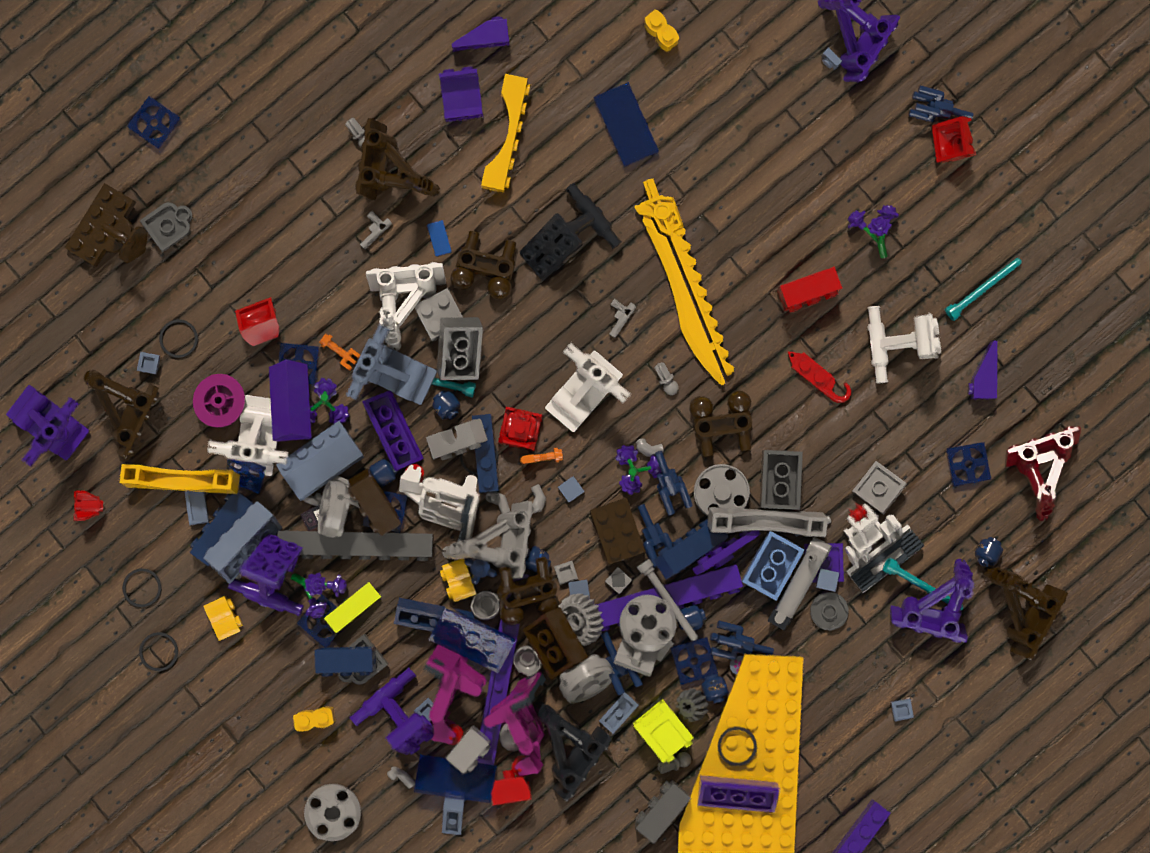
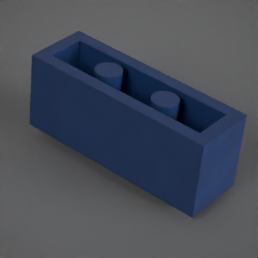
M375 646L331 647L314 650L315 673H321V676H333V673H340V676H350L352 672H359V675H371V672L376 670Z

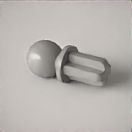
M351 118L345 125L353 134V139H359L358 144L361 148L365 138L364 129H362L355 118Z
M658 363L654 369L660 378V384H664L665 393L668 395L676 394L679 386L676 381L672 380L673 374L669 373L665 363Z
M681 752L676 757L673 756L674 759L669 763L667 760L664 763H658L657 768L661 774L672 770L677 771L679 766L687 767L690 765V755L686 752Z

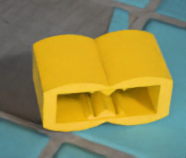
M654 10L645 17L644 26L650 35L656 37L658 45L664 51L669 52L678 44L679 35L677 31L667 24L661 12Z
M465 558L442 565L443 570H440L443 581L448 582L449 588L446 591L450 600L453 599L454 602L477 594L471 581L468 567L465 565Z
M224 596L204 605L206 614L219 641L242 631L243 623L239 615L235 616L233 612L235 605L231 598L228 599L227 596Z
M329 706L318 708L315 711L304 710L293 716L295 730L307 731L313 727H328L336 721L334 708Z

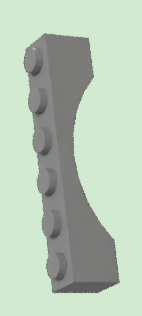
M709 507L708 527L711 532L726 533L767 530L826 537L828 521L827 516L823 512Z

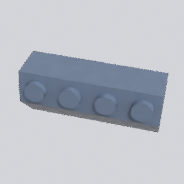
M338 421L285 459H288L287 464L277 463L276 466L296 496L302 501L327 484L328 481H331L360 461L364 456L349 432Z
M257 501L248 507L246 513L234 522L233 527L220 537L219 542L214 547L207 550L203 558L230 584L241 573L240 567L267 534L276 536L278 531H281L282 526L274 515Z

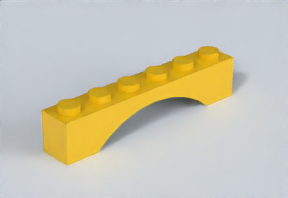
M505 74L501 94L509 113V129L501 151L493 161L485 166L481 187L484 189L504 193L505 188H509L511 177H508L509 169L513 170L515 159L512 158L513 151H517L519 140H516L517 132L521 133L523 122L520 121V117L526 111L527 103H524L525 95L529 96L531 87L528 84V78Z
M122 464L119 483L128 488L238 494L240 475L232 470L184 471Z

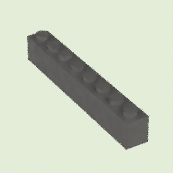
M278 531L280 539L296 543L303 548L299 554L302 555L301 558L313 559V555H321V559H332V555H340V559H352V556H359L361 560H371V556H378V560H390V556H398V560H409V557H417V561H428V557H433V534L386 533L381 536L379 533L342 532L341 537L335 536L332 538L320 535L318 532Z

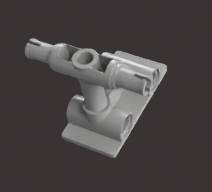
M532 501L512 504L511 512L500 514L497 518V524L470 540L454 542L450 546L444 547L443 551L446 552H442L443 556L447 559L452 558L455 560L475 558L490 561L497 568L510 567L513 579L522 578L526 569L524 563L528 552L527 540L531 531L529 525L533 514ZM502 533L500 548L487 547L486 542Z

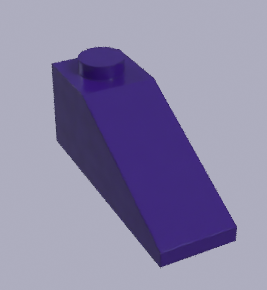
M503 17L491 18V20L486 21L453 42V51L509 45L507 19H503Z
M997 341L990 342L971 379V383H968V395H971V399H997Z

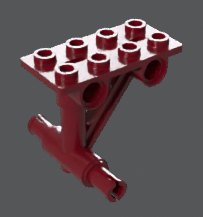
M1074 426L1068 427L1063 432L1057 434L1055 432L1049 433L1045 438L1039 440L1037 438L1031 439L1027 444L1021 446L1013 445L1006 451L1005 466L1009 467L1016 464L1019 472L1027 476L1037 499L1035 511L1039 521H1044V518L1047 520L1055 507L1056 495L1054 491L1064 462L1071 458L1073 445L1079 443L1080 426L1075 428ZM1054 460L1045 485L1039 471V465Z

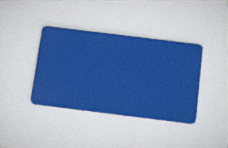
M443 220L427 224L435 255L439 256L452 252Z

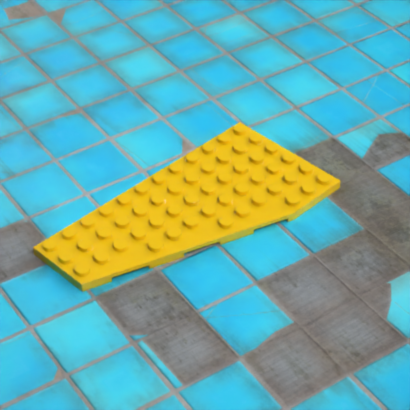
M744 654L706 757L690 795L691 799L687 803L679 823L678 853H794L803 657ZM731 727L746 728L756 739V754L745 765H730L721 758L718 752V740L721 734ZM742 730L728 732L721 741V752L731 762L738 763L747 760L754 750L753 739ZM700 775L777 782L780 792L775 813L697 806Z

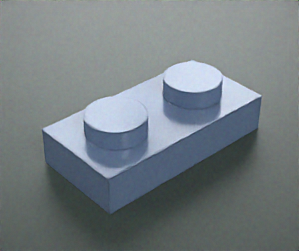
M623 693L601 717L599 722L614 734L639 704L628 694Z

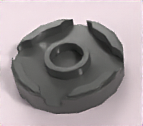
M825 592L819 594L810 606L812 621L824 630L838 629L847 620L849 612L847 602L836 593Z

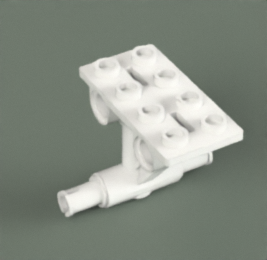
M432 262L428 265L413 264L409 267L393 266L389 269L374 268L366 271L370 291H379L380 300L382 301L380 324L390 329L385 338L389 348H396V351L400 350L401 333L399 327L422 297L429 298L435 295L436 285L446 284L442 263ZM410 293L396 312L395 300L398 298V294Z
M880 306L868 307L870 324H868L867 330L870 333L871 365L875 367L876 383L888 382L886 365L889 363L887 350L913 347V349H917L919 359L938 358V354L941 353L939 337L936 338V335L939 334L937 319L933 318L932 314L914 317L915 332L907 335L886 337L885 326L881 323Z
M571 343L568 346L570 350L566 348L563 353L577 363L578 369L554 395L545 409L568 429L575 432L607 393L611 392L622 403L626 400L625 397L628 398L631 393L617 383L623 374L599 353L593 351L590 355L583 354Z
M245 396V406L240 415L241 426L238 442H209V446L217 448H208V453L225 455L228 459H234L235 471L272 476L274 462L287 464L288 459L279 457H288V452L276 451L277 441H272L270 398Z

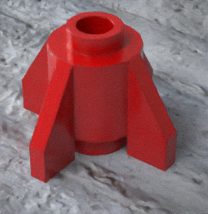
M87 491L73 492V521H85L91 517L99 516V512L103 511V500H100L99 496H95Z

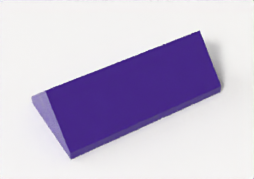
M284 360L270 366L272 441L312 439L308 365Z
M387 391L362 401L395 471L398 472L424 459L392 391Z
M700 775L697 806L775 813L780 788L777 782Z

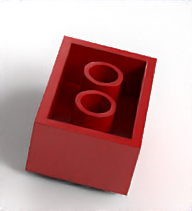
M834 266L778 287L777 293L784 311L789 310L791 313L800 310L803 304L807 303L808 306L819 303L821 301L820 298L825 297L828 300L836 297L842 286Z

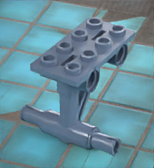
M379 324L373 339H368L353 370V381L346 395L357 400L363 385H366L369 381L394 392L402 398L422 405L437 374V370L383 345L390 329Z

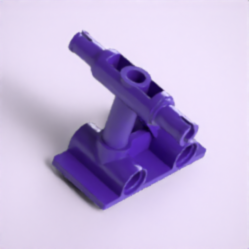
M818 0L820 8L836 10L847 52L843 53L840 58L842 60L841 66L847 70L843 80L845 82L863 81L868 76V70L871 65L877 61L878 53L888 43L889 35L897 28L900 16L885 15L877 19L872 14H867L858 7L859 3L857 2H861V0ZM851 19L860 25L861 36L858 41H856Z
M28 385L6 413L18 427L35 437L31 444L32 447L21 460L27 462L26 464L32 467L41 453H46L48 449L64 460H68L90 432L88 428L71 416L80 404L69 397L63 407L60 408L33 386Z
M267 534L240 567L241 576L256 581L258 584L253 582L247 584L234 579L228 585V589L243 594L246 599L257 602L261 606L270 607L280 612L285 610L300 616L304 605L288 600L289 598L286 595L276 592L275 589L279 590L285 573L294 570L298 556L303 548L296 543L287 542L278 536Z
M957 559L954 563V578L919 601L914 597H907L904 599L901 608L891 605V623L899 628L908 627L919 633H931L938 638L947 637L957 643L961 641L967 642L966 627L964 624L958 623L962 613L960 609L964 597L966 599L970 598L973 595L972 589L974 588L973 573L966 561L963 559L962 562L961 559ZM951 594L948 606L941 610L930 608Z
M410 667L397 678H391L385 686L379 689L367 701L363 702L362 708L350 716L352 722L359 726L367 717L374 716L384 708L398 726L386 736V739L394 751L406 755L409 753L411 755L420 749L419 745L423 741L428 742L434 737V728L423 714L420 716L415 712L408 717L394 700L403 691L404 686L417 677Z

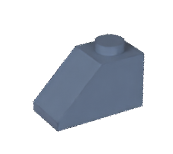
M446 791L442 833L461 835L465 802L464 792Z

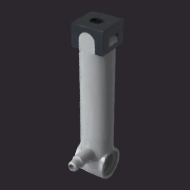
M817 537L813 538L777 607L771 613L768 622L782 630L788 629L818 570L829 555L832 548L831 545Z

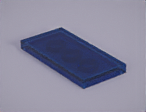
M629 82L594 97V101L624 167L659 152Z
M447 605L429 637L430 641L496 673L500 671L516 640Z
M420 755L414 792L491 803L496 765L477 763L471 772L467 770L465 773H462L446 758Z

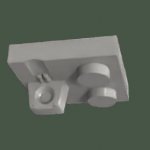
M875 461L853 489V493L884 515L907 486V483Z
M631 634L633 642H640L638 634ZM622 637L614 664L650 677L659 650L643 652L634 649Z

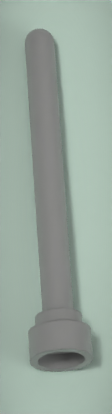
M648 559L637 567L641 574L643 573L645 576H648L661 597L673 609L676 619L689 638L695 641L697 634L654 573L653 564Z

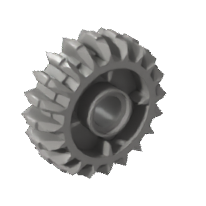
M583 593L572 594L558 605L561 607L581 645L591 644L602 634L601 630L604 628L601 624L604 621L600 616L602 612H599V605H595L594 599H590L589 595L585 596Z

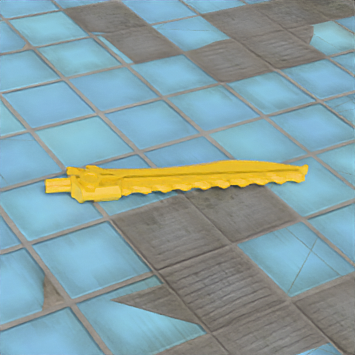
M648 179L643 182L649 200L635 205V210L639 215L644 216L642 222L649 233L668 276L676 303L680 328L687 343L710 375L720 385H724L725 380L713 350H716L727 376H730L732 372L734 373V366L725 361L729 351L720 346L721 342H723V336L714 330L718 325V321L709 315L712 311V305L703 299L707 296V290L698 285L702 275L693 270L694 265H696V259L687 253L691 249V244L682 239L683 235H685V229L683 228L684 225L674 197L659 196L654 179ZM651 218L654 219L659 231L669 236L672 241L676 254L679 258L687 281L690 285V288L692 290L700 313L703 317V320L711 337L712 343H709L708 338L703 329V326L701 324L693 301L690 297L682 274L679 270L671 247L668 243V240L665 236L657 232V229Z

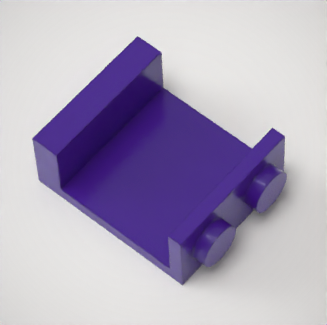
M464 67L462 71L447 69L443 70V73H439L445 121L450 122L483 117L477 69Z

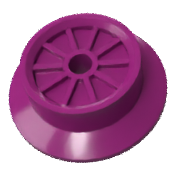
M225 374L208 376L199 383L193 395V408L197 417L211 427H225L234 423L242 414L245 406V393L242 386L236 379Z

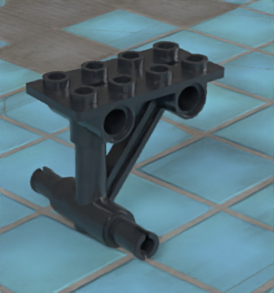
M575 182L569 185L565 191L575 201V207L582 216L574 221L566 222L559 213H556L519 252L542 281L546 280L552 273L563 266V261L583 245L578 235L589 226L593 228L598 236H603L612 249L622 243L613 232V227L604 216L603 211L595 205L589 196L584 195Z
M538 702L536 703L538 707L534 706L538 718L548 728L556 759L551 772L558 782L553 789L567 802L575 795L580 783L585 781L592 766L598 763L602 752L610 746L612 737L599 726L595 728L592 734L583 729L579 730L566 721L550 705ZM561 735L570 739L572 744L575 745L568 757H566Z

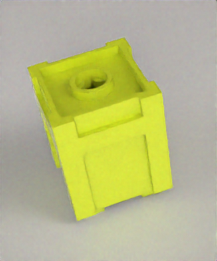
M663 699L633 722L636 730L663 763L666 760L668 763L674 759L673 754L684 745L688 748L693 744L691 742L693 739L691 733Z

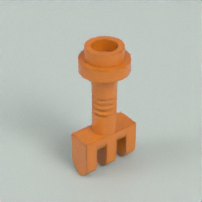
M325 334L319 341L321 347L324 349L327 346L335 353L337 352L343 358L340 364L351 371L352 367L347 362L350 361L355 365L357 361L351 358L354 354L356 358H360L361 355L352 348L346 352L331 340L332 335L328 336Z
M553 448V452L546 454L526 455L520 458V463L529 464L544 460H555V463H559L563 460L562 449Z

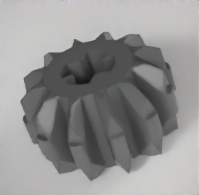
M695 688L685 690L676 699L679 703L676 707L680 710L679 714H683L684 720H689L690 722L701 720L709 711L707 709L709 703L705 701L706 696L701 695V690L696 691Z

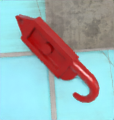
M787 352L792 364L791 368L832 401L844 403L850 398L851 388L847 383H844L847 390L846 394L838 396L832 391L835 379L829 372L804 352Z

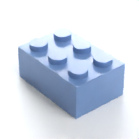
M768 531L741 581L773 600H777L804 549L774 532Z

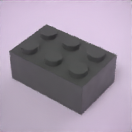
M479 317L440 319L437 372L440 380L479 379L483 326Z
M762 451L759 508L800 510L803 452Z
M672 779L670 782L665 781L659 789L660 794L657 797L653 796L649 800L646 811H640L635 817L636 829L652 843L656 842L691 799L690 794Z

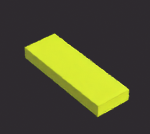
M368 582L327 615L324 620L337 634L380 599L381 596Z

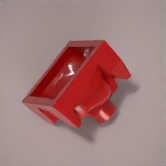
M961 116L932 125L937 163L957 161L976 155V151L972 146L973 138L968 122L972 121L971 118Z
M271 297L235 311L239 331L243 339L252 346L274 339L279 335V324Z
M506 406L498 444L535 452L543 414Z
M512 770L502 771L503 779L497 780L494 783L492 790L493 805L532 799L529 781L526 782L523 777H515Z

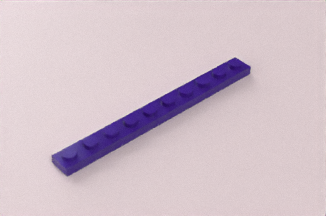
M523 574L522 578L513 579V582L528 578L529 575ZM502 620L500 621L480 730L491 740L489 743L491 747L483 757L480 755L477 757L478 763L494 765L501 724L487 727L484 724V719L490 714L491 708L507 696L520 623L516 626H509L504 624Z

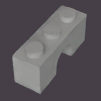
M481 419L455 426L457 439L454 437L452 429L426 437L433 459L441 457V460L452 458V453L460 455L467 452L466 448L473 450L481 447L480 443L488 441Z

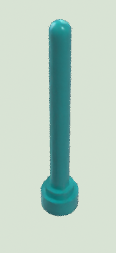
M1014 259L958 304H950L945 308L949 318L953 321L959 318L966 306L1022 263L1021 259Z
M434 378L432 385L462 391V394L473 398L476 383L470 381L461 384Z
M891 557L885 561L882 570L887 574H897L927 593H931L936 589L900 568L898 562ZM946 596L941 601L948 604L950 596Z

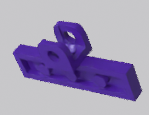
M759 530L743 531L739 534V539L736 540L734 537L726 543L723 541L708 551L705 557L697 561L699 565L693 568L694 572L698 575L712 566L714 569L721 567L734 558L733 552L761 533Z

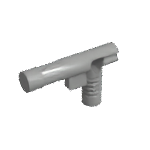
M373 211L367 215L373 224L369 227L372 233L360 244L364 249L371 245L392 224L388 218L382 221ZM380 224H384L386 227L381 230Z
M614 299L610 305L618 309L615 314V318L618 321L609 335L616 338L636 306L630 302L628 307ZM625 309L630 310L629 315H626Z

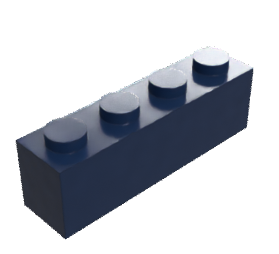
M474 415L472 420L481 419L488 440L480 443L481 447L475 449L479 493L499 491L492 415Z
M239 491L238 494H228L225 497L224 501L226 503L222 508L219 507L213 514L214 520L211 524L208 522L201 531L203 535L200 539L196 538L190 546L192 548L190 554L207 566L210 565L203 558L207 550L219 542L220 537L233 527L234 522L246 513L249 506L255 504Z
M707 519L699 524L700 529L697 531L693 528L687 532L685 539L680 537L672 542V548L665 547L658 552L659 556L654 559V562L665 579H668L729 538L727 533L711 532Z
M399 598L394 624L470 639L474 614L470 611Z

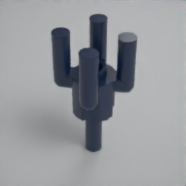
M920 85L918 92H913L912 99L927 102L928 104L926 106L916 103L914 109L909 110L908 116L933 122L936 117L949 120L951 115L968 117L972 120L973 113L954 108L953 101L943 99L945 96L943 91Z
M662 451L656 452L655 456L661 469V473L657 475L659 480L657 489L667 514L672 515L675 513L669 496H674L680 493L685 507H692L693 504L682 477L677 476L675 469L668 468Z
M645 504L638 506V509L646 526L645 529L641 530L646 540L643 546L653 567L657 566L654 562V559L657 558L655 549L662 546L670 549L673 545L671 544L672 541L669 534L663 533L660 524L653 525Z
M471 558L465 560V565L471 567L473 574L471 581L473 584H478L480 578L487 575L491 577L498 575V571L492 569L488 561L472 560Z
M718 621L717 628L734 632L732 636H725L712 632L710 635V640L725 644L730 649V651L712 647L710 655L735 660L738 653L751 654L752 651L773 655L774 648L755 644L754 638L744 636V629L739 625Z
M608 632L601 634L610 654L605 659L609 661L613 668L614 674L610 673L609 677L617 695L625 693L619 677L628 673L635 687L642 685V681L636 671L614 664L617 651Z

